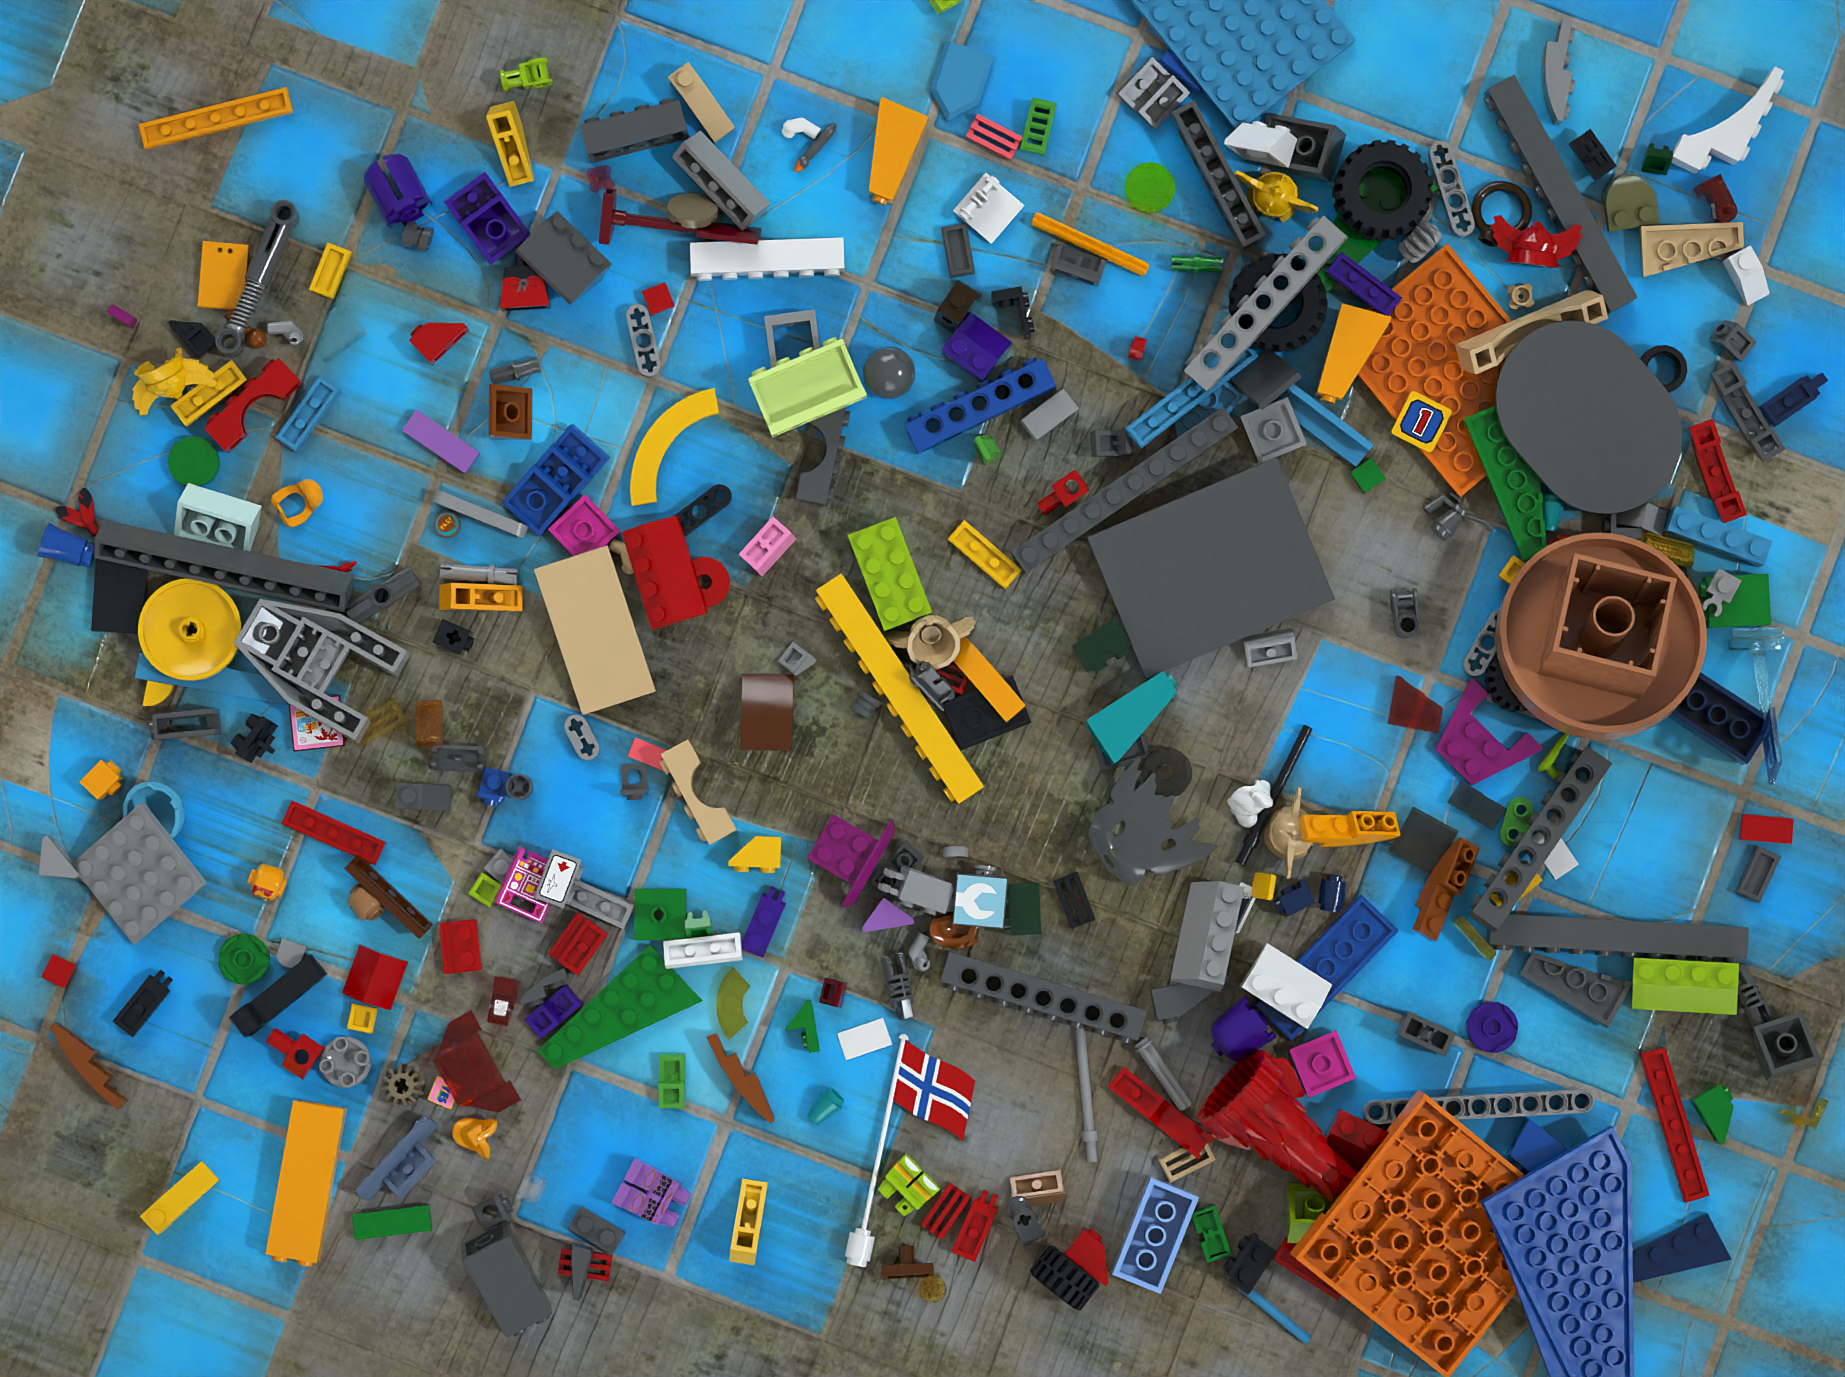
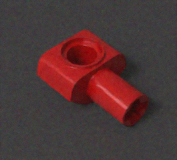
M277 1028L271 1032L266 1040L267 1044L286 1056L281 1066L302 1080L308 1075L324 1050L323 1046L305 1034H302L295 1041ZM300 1049L306 1050L309 1054V1059L305 1064L300 1063L297 1059V1053Z

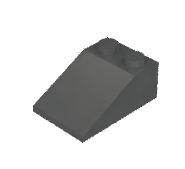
M1267 112L1264 124L1274 129L1276 125L1290 129V133L1297 138L1289 168L1261 162L1256 163L1309 179L1332 183L1346 134L1336 125Z

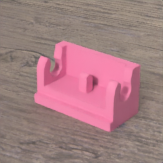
M772 517L739 555L757 573L763 576L793 544L796 538L777 519Z

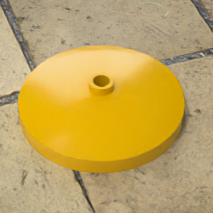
M183 578L163 585L149 597L139 617L138 637L144 655L157 670L174 679L198 681L218 674L231 663L239 649L234 642L243 625L237 605L223 589L215 584ZM191 627L196 628V634L190 636L188 633Z

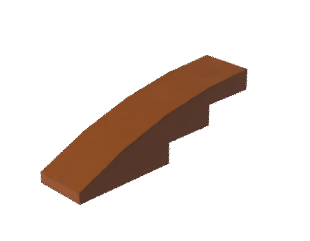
M53 1023L50 1028L63 1052L78 1073L116 1109L123 1108L128 1099L108 1085L114 1076L94 1062V1059L100 1052L61 1023Z
M718 1033L708 1036V1042L732 1084L769 1123L774 1122L775 1117L756 1072L746 1076L737 1052L727 1056Z

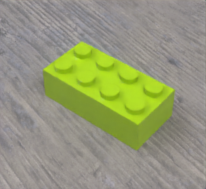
M896 517L848 535L884 633L917 621L927 615H932L931 607Z

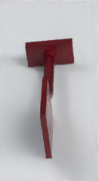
M606 188V193L603 194L599 244L609 245L613 236L614 225L625 226V224L687 233L697 232L696 237L758 245L762 228L748 226L741 230L734 224L711 222L706 227L693 229L684 228L677 221L674 224L667 218L629 214L626 211L616 210L617 189Z

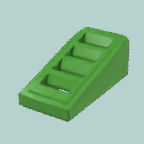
M1032 97L1020 150L1045 156L1057 103ZM1035 107L1049 110V115L1034 111ZM1032 119L1045 120L1047 125L1032 122ZM1030 128L1045 131V134L1040 135L1029 131ZM1031 138L1043 141L1042 146L1028 143L1027 140Z
M991 435L975 437L973 445L984 465H988L1002 457Z

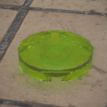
M1153 162L1141 163L1132 169L1126 178L1124 186L1125 196L1130 205L1137 211L1147 214L1158 213L1165 209L1174 197V178L1161 164Z

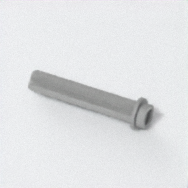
M1146 1036L1134 1044L1136 1047L1135 1052L1141 1054L1180 1111L1187 1109L1192 1104V1101L1152 1045L1153 1040H1149Z

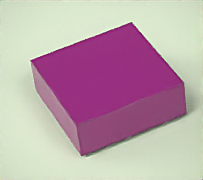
M111 304L107 310V313L131 328H134L138 322L135 317L114 304Z

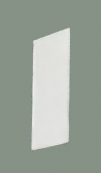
M1540 832L1532 837L1536 843H1544V836ZM1562 839L1559 840L1544 862L1555 880L1579 865Z
M883 1018L837 1033L846 1060L892 1045Z

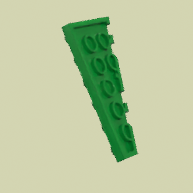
M1496 405L1462 420L1520 559L1524 561L1547 547L1541 481L1506 440L1499 426Z

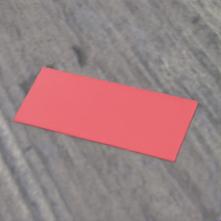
M635 737L628 757L664 771L659 761L663 760L661 753L667 750Z

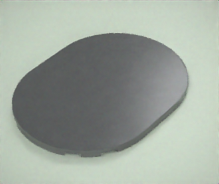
M1556 322L1536 329L1525 336L1505 358L1495 386V404L1499 426L1515 452L1557 498L1571 507L1597 514H1612L1631 510L1644 504L1666 485L1675 471L1681 453L1682 427L1679 413L1665 387L1620 337L1606 328L1588 322Z

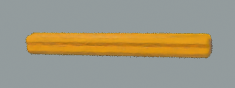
M1036 212L1033 216L1032 226L1101 258L1107 259L1140 276L1146 275L1149 263L1039 212Z

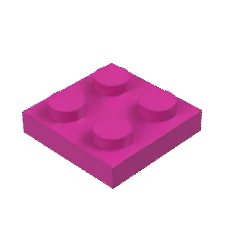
M586 494L548 529L573 556L608 545L621 532Z
M1337 1030L1288 1049L1308 1098L1356 1079Z

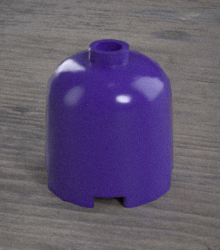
M1247 996L1243 997L1218 1017L1211 1026V1035L1215 1041L1211 1045L1220 1057L1225 1054L1231 1060L1242 1061L1276 1038V1034L1273 1031L1268 1033L1267 1025L1269 1024L1253 1004L1251 1007L1247 1005L1250 1001Z

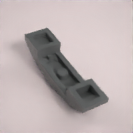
M1732 362L1712 373L1713 382L1727 410L1759 459L1764 462L1784 451V445L1774 428H1770L1747 390L1745 386L1747 383L1735 363Z

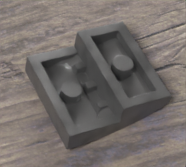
M1149 57L1115 94L1141 119L1156 130L1190 92L1153 57Z

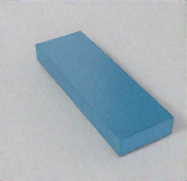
M319 375L275 438L298 453L341 390Z

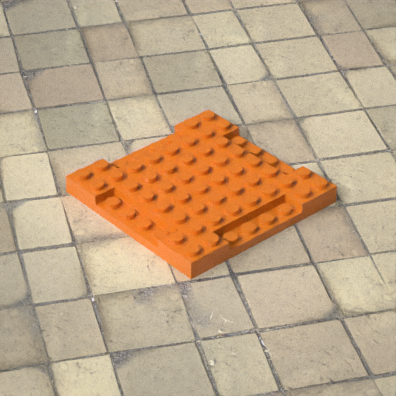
M1418 1090L1386 1130L1389 1134L1327 1213H1321L1290 1254L1444 1377H1450L1517 1292L1492 1225L1480 1201L1524 1176V1174L1425 1093Z

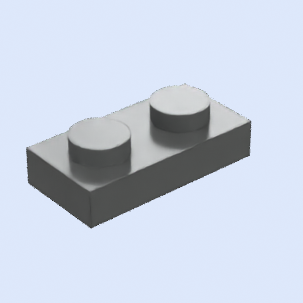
M584 1206L580 1207L568 1227L571 1231L611 1255L626 1231Z

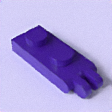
M771 886L768 895L762 894L742 940L743 950L762 958L766 953L786 903L782 902L785 891L780 890L777 899H775L773 894L776 888Z

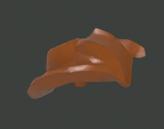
M953 912L934 918L930 924V934L933 940L940 946L957 951L969 948L980 941L975 938L979 927L952 924Z

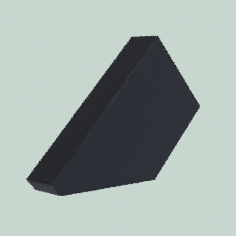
M176 320L168 322L198 359H201L216 346L215 338L202 323Z

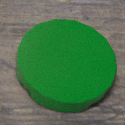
M195 436L183 438L175 443L169 453V471L174 479L182 485L187 486L190 483L201 487L213 481L218 474L220 458L214 445L204 438Z
M247 933L234 935L227 939L220 948L218 958L219 969L224 977L232 983L241 985L255 983L263 978L268 971L270 964L269 949L264 941L255 935Z

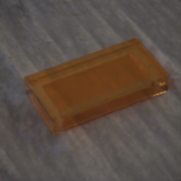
M442 700L416 702L417 748L443 746Z

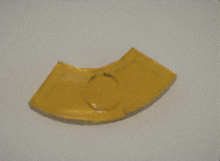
M734 967L724 977L716 1000L718 1021L729 1040L748 1023L743 1013L742 1003L750 985Z

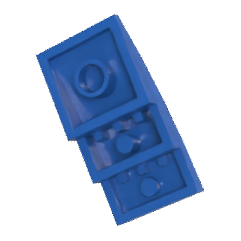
M571 424L559 439L548 448L538 462L532 465L502 501V504L540 537L582 492L611 457L579 428Z

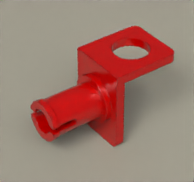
M1074 470L1053 484L1054 492L1038 501L1037 504L1042 513L1048 515L1062 504L1067 507L1075 503L1078 498L1089 491V488L1079 473ZM1068 480H1075L1078 483L1079 490L1076 494H1072L1067 487L1066 482Z

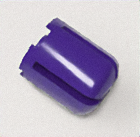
M389 154L382 158L404 198L398 199L377 160L364 172V183L383 216L386 225L392 228L390 224L402 222L406 226L408 221L415 222L423 217L422 210L429 203L432 207V201L409 159L402 154Z

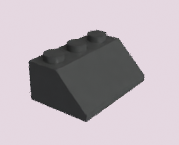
M558 211L543 221L515 251L569 305L598 284L612 265Z

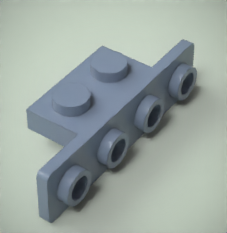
M427 1116L418 1120L413 1125L412 1130L396 1143L391 1153L378 1163L377 1168L361 1181L355 1193L369 1201L386 1184L402 1199L437 1161L422 1143L438 1127V1124Z

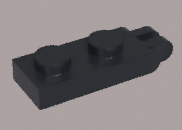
M162 970L155 977L152 975L147 977L113 1020L116 1025L131 1037L136 1036L171 991L167 988L173 981L170 976L163 983L159 982L165 975V972Z

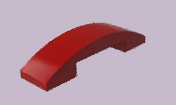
M1710 419L1688 427L1701 476L1720 521L1727 523L1746 516L1747 513L1740 493L1735 489L1720 446L1722 442L1714 420Z

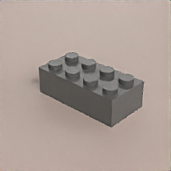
M674 98L661 100L659 102L660 105L649 107V104L635 107L633 112L616 111L609 114V118L600 120L599 117L586 119L584 121L585 124L580 125L591 164L687 140L689 134L680 100L674 101Z

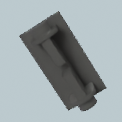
M920 661L916 668L910 663L911 675L909 679L916 689L921 688L931 705L936 704L943 711V702L945 700L951 701L955 697L954 689L943 677L934 682L940 677V674L929 662Z

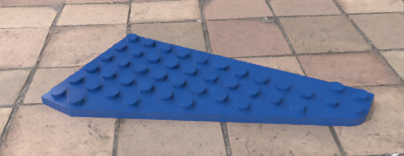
M1609 1125L1480 1201L1492 1225L1549 1377H1634L1631 1161L1615 1128Z

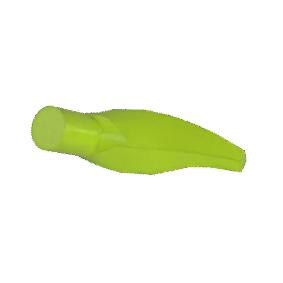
M1565 733L1544 756L1538 767L1539 772L1546 771L1552 779L1559 776L1560 772L1553 763L1556 761L1569 734Z

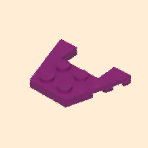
M1473 678L1468 681L1434 749L1471 786L1543 749L1528 732H1525L1507 750L1471 714V711L1488 695Z

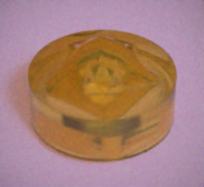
M928 1276L921 1282L919 1290L923 1299L931 1303H937L945 1297L947 1288L942 1279L936 1276Z

